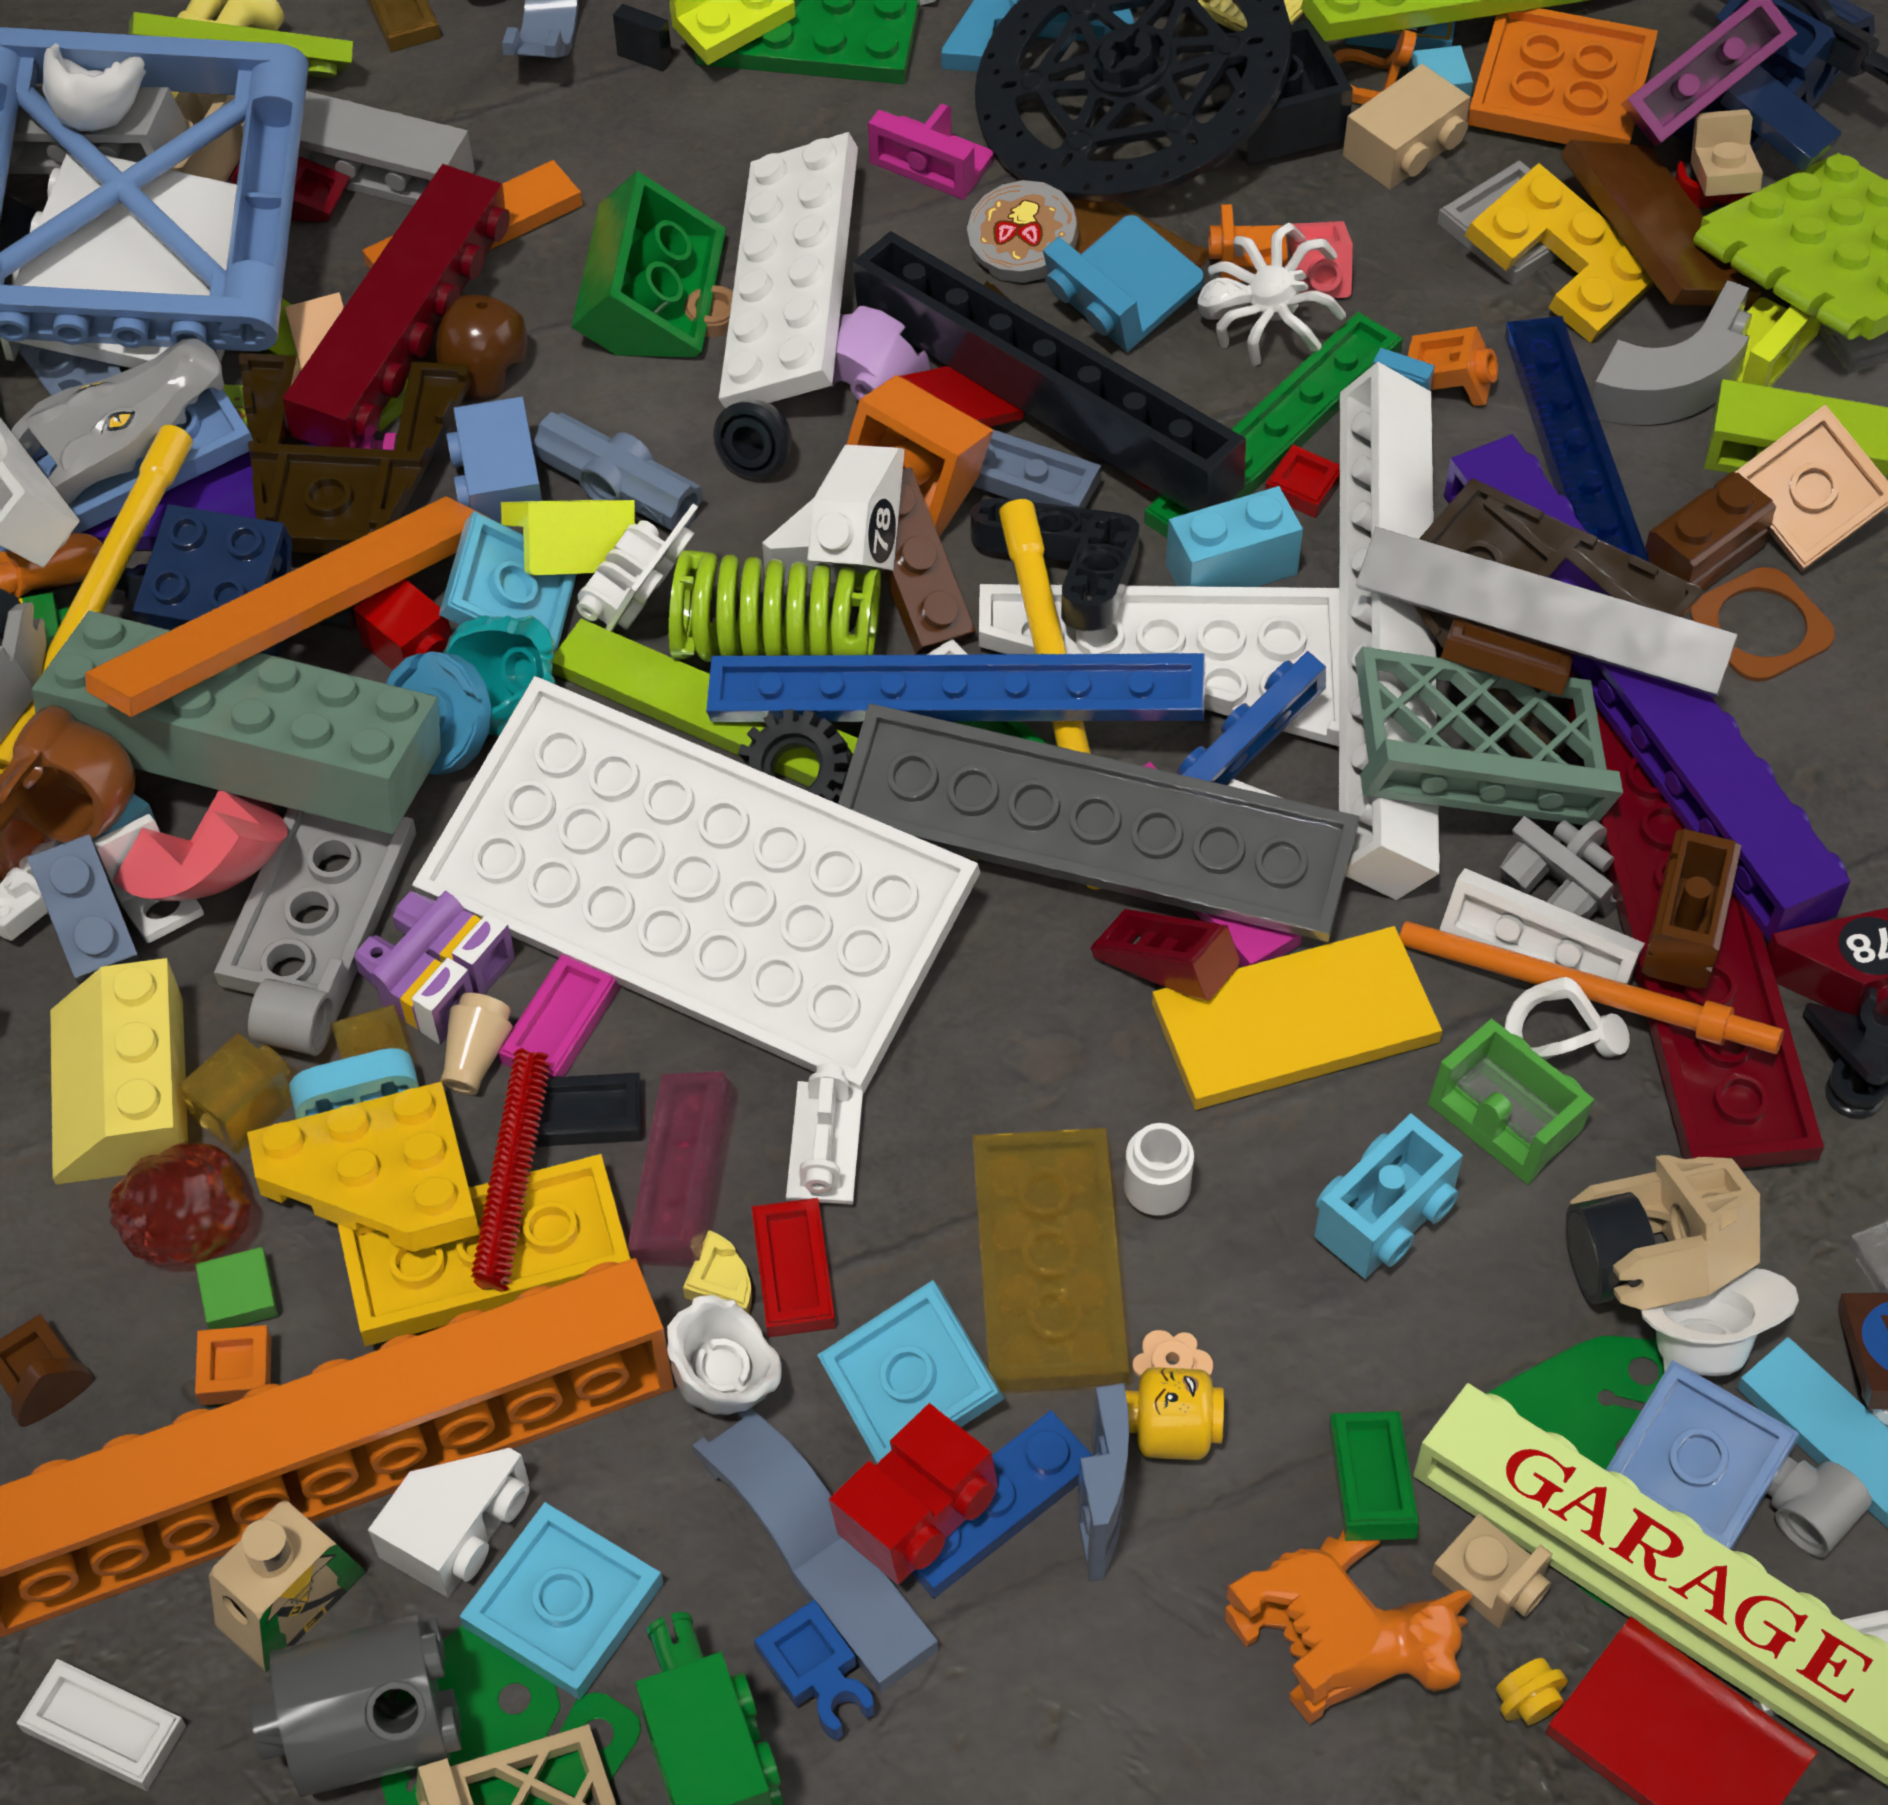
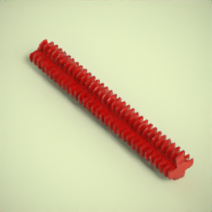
M524 1048L517 1049L512 1060L514 1063L511 1066V1077L508 1080L507 1097L504 1101L506 1104L503 1106V1118L500 1121L502 1124L499 1127L501 1131L498 1133L499 1138L496 1142L498 1145L495 1148V1159L492 1162L494 1166L491 1168L492 1174L489 1177L491 1180L488 1183L490 1187L487 1189L488 1195L485 1198L487 1201L484 1207L486 1208L483 1210L484 1216L481 1218V1230L478 1234L480 1237L477 1243L479 1244L475 1249L477 1250L474 1254L476 1259L473 1261L474 1267L471 1269L473 1273L470 1277L474 1278L473 1282L482 1290L493 1288L499 1292H504L509 1289L506 1285L511 1280L507 1277L512 1276V1273L508 1270L513 1268V1265L510 1263L515 1260L512 1255L516 1254V1251L512 1248L517 1247V1243L514 1241L519 1239L516 1234L520 1232V1229L517 1227L521 1225L519 1220L523 1215L520 1213L524 1211L522 1205L525 1204L523 1198L527 1196L524 1191L528 1190L525 1184L529 1183L526 1177H529L531 1174L528 1172L532 1168L529 1163L533 1162L531 1156L535 1152L532 1150L536 1147L533 1143L537 1141V1138L534 1136L538 1134L536 1129L540 1125L537 1122L541 1120L538 1115L542 1114L540 1108L543 1107V1104L541 1102L545 1099L542 1095L546 1093L544 1090L547 1087L545 1082L548 1080L546 1075L550 1072L547 1068L551 1064L545 1061L549 1055L542 1052L531 1053Z

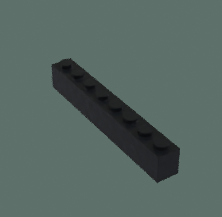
M888 232L853 261L857 308L858 306H866L880 310L898 320L905 326L900 335L907 342L922 351L925 350L927 354L1190 512L1230 501L1244 488L1245 437L896 233Z

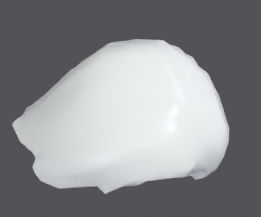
M55 43L50 48H47L44 54L42 90L54 115L62 124L80 132H93L118 125L130 111L141 81L147 71L143 69L145 63L141 57H129L121 63L114 62L111 68H106L103 72L99 70L88 71L71 60L62 58L59 45Z
M715 1295L693 1298L692 1305L678 1312L667 1326V1351L671 1360V1369L675 1381L689 1405L701 1408L713 1415H729L748 1410L762 1401L768 1393L777 1389L782 1374V1363L779 1354L765 1340L757 1322L741 1306H738L734 1299L725 1300Z

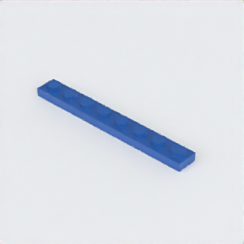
M1204 653L712 656L706 712L711 722H764L763 718L770 714H773L778 720L784 718L783 710L794 709L798 715H803L804 710L811 711L819 719L825 718L829 722H863L868 705L871 703L945 721H1204L1206 663Z

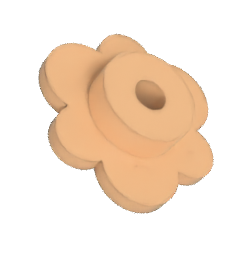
M1155 1330L1148 1333L1142 1343L1143 1353L1134 1358L1132 1365L1133 1372L1138 1377H1141L1142 1373L1151 1367L1201 1369L1210 1376L1213 1372L1212 1358L1205 1351L1197 1349L1196 1338L1187 1332L1179 1333L1175 1337L1163 1330ZM1169 1361H1174V1362H1176L1177 1364L1171 1365V1364H1169V1363H1167V1362H1169Z

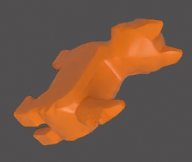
M1343 1530L1338 1539L1327 1537L1319 1549L1300 1548L1294 1553L1286 1552L1278 1560H1275L1267 1570L1251 1571L1227 1586L1226 1598L1230 1604L1225 1607V1621L1246 1647L1257 1641L1259 1630L1264 1627L1285 1630V1640L1292 1643L1290 1653L1292 1656L1299 1658L1293 1664L1292 1671L1300 1684L1289 1693V1700L1305 1720L1311 1724L1322 1717L1324 1710L1329 1706L1357 1696L1396 1675L1410 1674L1426 1690L1432 1692L1457 1685L1461 1679V1673L1455 1661V1655L1462 1643L1461 1629L1468 1623V1620L1464 1616H1458V1613L1472 1599L1471 1593L1468 1590H1457L1440 1599L1415 1601L1387 1611L1377 1608L1356 1586L1346 1571L1356 1561L1379 1545L1380 1540L1345 1541Z

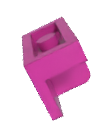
M940 104L925 124L906 116L897 117L882 110H878L868 122L869 163L962 200H965L993 163V151L991 149L952 134L951 107L945 104Z

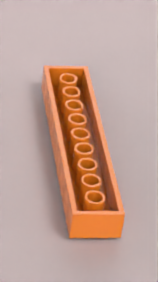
M636 1257L621 1263L605 1262L588 1269L582 1277L555 1287L538 1286L520 1294L515 1301L488 1311L471 1310L454 1317L448 1325L418 1336L413 1334L397 1336L384 1343L377 1351L352 1360L335 1359L325 1362L315 1368L310 1375L282 1385L265 1384L248 1391L242 1399L212 1410L196 1409L186 1412L177 1417L171 1425L143 1435L127 1434L116 1437L107 1442L101 1450L71 1461L59 1459L44 1463L37 1467L31 1475L1 1485L0 1638L224 1556L241 1540L243 1532L251 1523L262 1519L279 1502L287 1500L313 1523L394 1493L410 1471L506 1448L514 1449L674 1390L664 1328Z

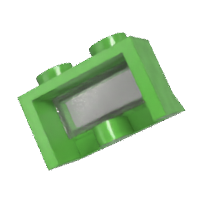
M1491 1018L1441 1061L1427 1104L1529 1186L1545 1164L1582 1132L1595 1099L1586 1093L1575 1079L1562 1074L1535 1053L1524 1039L1518 1035L1511 1034Z

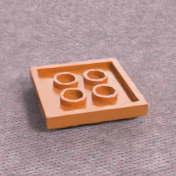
M1541 8L1496 15L1470 104L1467 123L1470 126L1562 144H1568L1570 140L1630 144L1635 122L1621 106V103L1645 85L1658 30Z

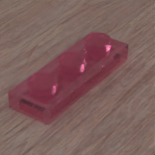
M723 1071L662 1074L628 1244V1251L633 1258L636 1257L637 1262L700 1261L732 1089V1083Z

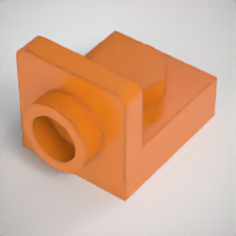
M1221 204L1219 225H1209V259H1219V262H1231L1256 274L1257 270L1247 252L1242 257H1235L1233 245L1235 236H1244L1252 239L1265 263L1269 266L1271 265V237L1283 225L1234 226L1232 204ZM1286 236L1282 239V267L1288 264ZM1220 273V278L1244 282L1229 273Z
M1477 326L1412 336L1407 356L1435 365L1431 390L1464 386L1474 407L1486 405L1491 383H1495L1498 377V362L1494 350L1491 348L1487 349Z

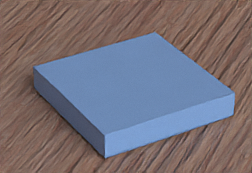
M1672 1360L1606 1471H1614L1626 1476L1638 1487L1642 1494L1669 1511H1677L1689 1516L1701 1527L1705 1534L1733 1551L1799 1440L1800 1435L1794 1429Z

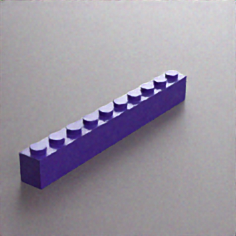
M1513 434L1450 458L1444 498L1449 504L1465 485L1474 478L1543 511L1555 519L1587 532L1575 517L1569 500L1564 495L1558 494L1543 475L1538 459L1533 454L1527 453ZM1568 560L1551 578L1608 595ZM1571 653L1573 660L1570 670L1576 678L1591 680L1596 706L1686 829L1734 840L1742 845L1732 891L1769 942L1773 933L1825 922L1837 916L1851 882L1845 865L1838 855L1826 849L1814 833L1805 811L1800 806L1792 804L1777 784L1770 765L1763 758L1757 757L1740 734L1738 724L1731 714L1722 711L1711 695Z

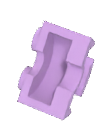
M858 306L853 314H840L831 387H834L838 381L847 382L850 384L853 395L860 400L895 375L902 376L931 370L928 355L925 350L917 355L912 346L900 335L905 328L901 322L883 311L866 306Z

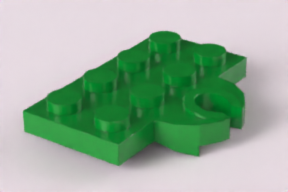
M793 0L795 4V18L715 62L707 65L695 52L696 65L905 85L920 9V0Z

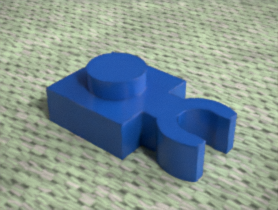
M812 1600L754 1639L755 1651L795 1707L812 1696L816 1698L820 1726L830 1738L838 1740L843 1736L842 1725L833 1714V1710L838 1704L852 1702L860 1708L861 1713L867 1719L874 1715L873 1698L869 1689L860 1681L843 1676L856 1667L855 1655L815 1600Z

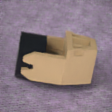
M1670 1155L1656 1156V1172L1590 1185L1570 1201L1566 1212L1568 1249L1575 1275L1584 1295L1592 1304L1618 1300L1621 1304L1640 1310L1709 1296L1760 1263V1193L1732 1158L1713 1157L1681 1159ZM1663 1232L1669 1242L1656 1244L1653 1233Z

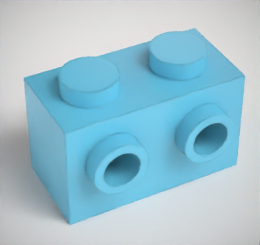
M1410 1113L1389 1134L1383 1133L1377 1137L1367 1148L1361 1161L1344 1177L1342 1175L1337 1176L1325 1187L1316 1201V1207L1319 1209L1314 1237L1364 1279L1368 1278L1382 1263L1388 1267L1395 1265L1411 1247L1415 1239L1413 1233L1427 1219L1433 1224L1440 1221L1457 1201L1459 1192L1455 1189L1463 1154Z

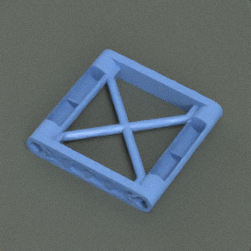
M0 27V220L19 106L102 184V186L0 252V338L13 342L25 339L60 341L70 345L82 343L119 344L129 348L141 346L171 347L183 339H200L216 350L262 351L271 348L276 343L278 337L309 69L306 56L292 46L278 43ZM56 43L59 45L62 58L69 59L88 71L99 70L103 72L106 68H111L114 62L121 63L129 57H141L145 63L143 69L147 72L141 81L140 87H169L170 91L235 95V99L121 172L83 134L76 129L62 124L54 115L47 100L35 88L36 84H43L45 51ZM245 120L225 271L140 189ZM121 202L210 287V295L4 285V280L7 276Z

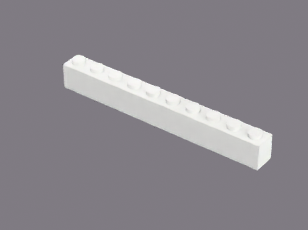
M1377 362L1340 392L1339 811L1360 816L1346 877L1398 900L1439 874V806L1364 796L1362 794L1360 773L1369 760L1355 656L1363 646L1436 657L1435 637L1413 605L1358 589L1356 582L1375 526L1419 539L1433 523L1431 391ZM1377 671L1378 681L1397 698L1409 689L1393 673ZM1436 679L1431 683L1435 688ZM1415 696L1406 704L1429 728H1433L1437 724V713L1418 696ZM1392 717L1384 723L1386 739L1417 742Z

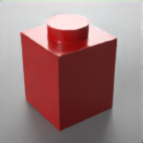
M406 579L364 599L353 607L362 645L392 670L407 657L415 654H425L428 652L443 653L449 637L452 635L448 619L439 615L441 607Z

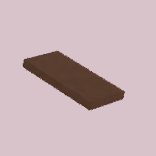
M1570 140L1561 153L1562 160L1671 305L1714 306L1728 280L1749 288L1745 308L1752 307L1762 294V291L1754 281L1731 267V262L1725 264L1694 245V236L1700 229L1702 217L1704 216L1650 146Z

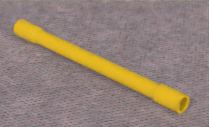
M163 425L160 427L140 465L139 476L45 653L41 675L89 610L103 613L166 489L173 484L193 445V439L185 430L174 425ZM33 700L0 744V775L13 758L14 743L22 728L36 714Z
M1027 499L1010 501L1000 508L999 515L1009 557L1015 566L1035 654H1067L1043 557L1045 549L1034 504ZM1051 721L1058 747L1091 754L1083 721ZM1087 885L1090 889H1102Z

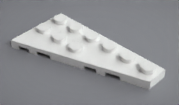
M980 584L979 647L1004 654H1035L1019 585ZM1050 585L1067 654L1204 653L1206 663L1204 709L1229 716L1243 703H1247L1251 707L1267 691L1264 688L1266 681L1282 663L1290 660L1294 664L1305 652L1309 651L1326 666V689L1283 731L1339 747V588L1127 586L1112 624L1100 630L1082 631L1071 628L1061 619L1062 585Z

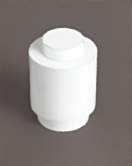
M1166 1123L1150 1124L1138 1131L1128 1143L1125 1160L1124 1191L1129 1202L1143 1213L1150 1215L1173 1213L1185 1204L1190 1195L1194 1151L1188 1138L1178 1128Z

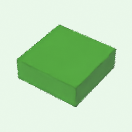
M263 1247L195 1264L205 1319L209 1330L234 1328L278 1316L268 1261Z

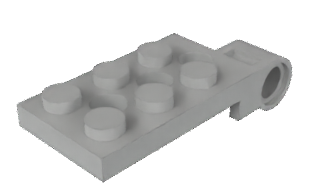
M288 808L283 819L288 828L287 837L272 858L261 868L214 971L219 986L255 994L248 1018V1034L251 1041L317 1056L323 1051L358 971L354 958L355 952L369 936H373L417 832L412 818L403 817L395 832L389 834ZM333 855H344L350 858L348 864L338 871L326 872L318 868L322 860H326ZM312 905L323 906L328 909L325 916L317 922L301 923L295 920L296 915L300 911ZM297 957L305 961L302 968L293 975L278 976L272 973L273 967L286 958Z

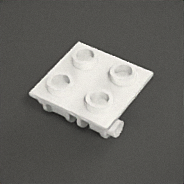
M694 503L691 505L665 542L658 537L659 532L657 528L648 521L642 520L638 524L629 525L614 549L610 550L606 555V561L598 566L595 574L578 593V612L584 618L591 621L599 618L607 624L605 629L610 632L617 624L627 630L647 603V599L654 589L658 588L677 562L680 552L685 549L695 534L686 525L698 506Z

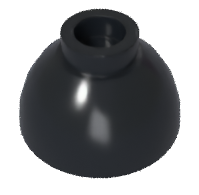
M742 400L725 408L715 422L713 438L716 451L722 462L738 476L750 480L767 479L775 475L787 461L792 446V433L784 415L773 405L760 400Z

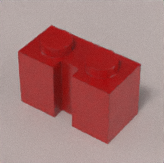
M930 1403L890 1440L891 1451L876 1465L869 1460L829 1498L837 1534L898 1585L915 1569L921 1570L929 1566L942 1551L946 1538L966 1519L974 1520L979 1517L990 1505L995 1495V1490L998 1488L992 1452Z

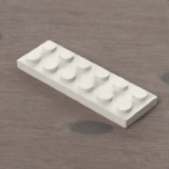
M849 132L830 138H820L810 144L778 154L771 153L750 163L719 400L725 408L742 400H760L771 403L832 386L858 147Z

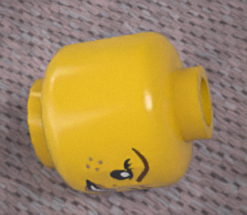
M1151 1367L1142 1373L1138 1391L1125 1390L1128 1406L1129 1433H1137V1446L1140 1453L1145 1457L1200 1460L1208 1454L1211 1443L1222 1444L1224 1389L1213 1387L1212 1379L1206 1371L1201 1369Z

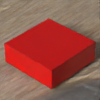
M1293 444L1267 480L1265 490L1279 486L1291 508L1317 518L1340 485V464Z

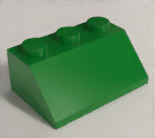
M636 171L599 203L571 328L617 356L696 357L702 352L707 327L704 318L705 315L709 316L713 297L711 290L716 282L726 228L644 174ZM700 289L699 298L696 302V316L691 321L685 313V302L691 293Z

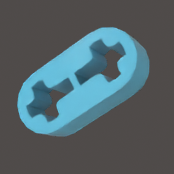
M394 1048L377 1050L314 1066L294 1076L289 1083V1091L297 1119L419 1087L411 1055L402 1049Z

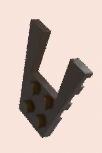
M240 353L239 363L242 372V391L247 428L253 438L252 441L248 442L252 465L256 519L284 523L292 539V552L328 554L400 519L455 415L454 408L460 406L471 385L469 365L411 362L395 450L285 444L288 424L282 398L300 373L298 358L291 355Z
M1474 478L1465 485L1419 538L1423 541L1547 578H1552L1568 560L1611 597L1678 617H1683L1705 593L1701 587L1694 583H1689L1648 561L1626 553L1577 527L1574 528L1555 519L1543 511ZM1414 606L1444 649L1453 619L1457 620V618ZM1492 688L1488 691L1513 715L1524 707L1507 689ZM1532 712L1521 721L1546 745L1557 737ZM1493 721L1497 729H1499L1500 727ZM1508 734L1503 737L1517 757L1533 758ZM1563 742L1554 752L1559 756L1568 745Z

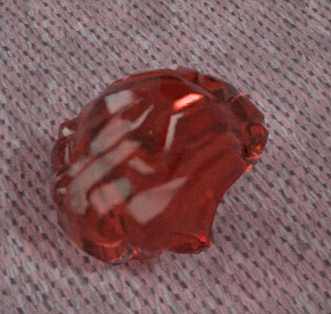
M182 1142L164 1150L159 1155H149L140 1158L130 1168L126 1176L114 1186L110 1193L108 1207L110 1208L111 1216L109 1222L118 1231L122 1242L134 1257L161 1265H191L207 1261L231 1249L248 1228L251 1200L246 1196L242 1180L234 1169V1161L226 1152L215 1145Z

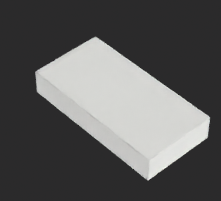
M56 1659L17 1721V1725L22 1732L145 1791L149 1790L186 1728L181 1717Z

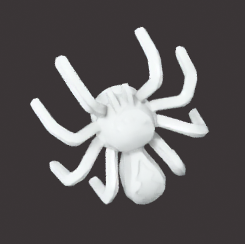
M1291 223L1283 225L1273 233L1271 237V265L1269 266L1265 263L1252 239L1244 236H1235L1233 240L1235 257H1242L1247 252L1257 270L1256 274L1231 262L1221 261L1208 267L1210 281L1203 287L1198 297L1199 313L1206 319H1220L1216 325V334L1219 346L1222 348H1227L1229 345L1227 327L1232 321L1257 313L1261 314V317L1252 327L1247 340L1250 364L1253 366L1261 364L1258 344L1262 332L1270 320H1283L1302 338L1311 352L1320 351L1322 346L1317 337L1306 324L1293 315L1299 304L1314 301L1325 305L1339 321L1346 317L1345 311L1332 296L1320 291L1303 292L1308 290V285L1302 282L1307 276L1302 270H1296L1305 254L1310 250H1319L1326 259L1336 260L1337 253L1327 240L1318 238L1301 243L1288 264L1282 267L1283 237L1288 234L1298 243L1306 240V237ZM1219 273H1229L1249 285L1246 286L1229 278H1220Z

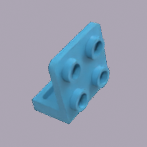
M1128 215L1122 218L1082 254L1078 253L1060 236L1042 250L1048 272L1045 280L1051 291L1061 301L1070 303L1084 315L1098 333L1103 336L1107 335L1127 353L1204 285L1203 271L1135 215Z

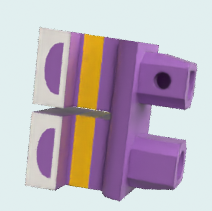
M446 890L436 901L410 891L396 906L392 916L395 928L404 933L405 936L396 946L377 935L369 936L355 952L354 958L358 972L376 986L382 1007L441 1045L447 1038L450 1008L459 1004L461 995L464 993L485 994L516 957L508 923L489 913H486L482 919L464 910L460 902Z

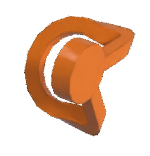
M1402 30L1395 51L1386 59L1351 48L1338 50L1333 55L1338 64L1344 61H1357L1372 67L1389 69L1382 90L1384 91L1396 82L1400 67L1408 65L1416 42V32ZM1351 85L1353 89L1352 102L1364 105L1382 92Z

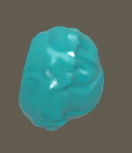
M484 615L470 621H465L449 637L446 648L443 653L459 655L475 666L487 685L492 708L488 735L492 737L500 736L534 676L555 684L554 677L551 675L554 658V640L549 630L532 615L521 618H513L509 615L505 617Z

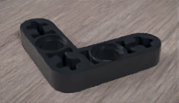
M985 499L976 503L971 508V541L974 545L989 551L1008 553L999 510L1004 504L1013 501L1012 499ZM1033 502L1045 549L1043 557L1072 561L1062 585L1061 619L1071 628L1082 631L1100 630L1111 625L1117 615L1138 557L1139 523L1129 515L1116 512Z

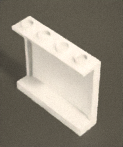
M68 151L61 168L55 167L51 172L47 190L48 201L43 212L37 211L35 213L30 232L102 186ZM106 156L121 172L137 163ZM168 170L140 189L226 271L236 184ZM121 202L12 273V285L210 295V287ZM0 338L5 358L10 361H15L21 344L128 368H134L146 363L169 348L160 346L129 348L119 344L103 343L70 345L60 341L27 339L13 342ZM213 349L221 362L225 350Z

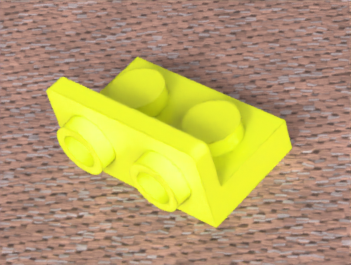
M669 0L672 27L707 65L796 17L793 0Z

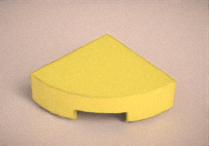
M709 1230L683 1286L684 1298L693 1301V1298L699 1296L715 1295L725 1300L734 1299L738 1306H741L749 1314L752 1305V1286L748 1269L732 1243L721 1235Z

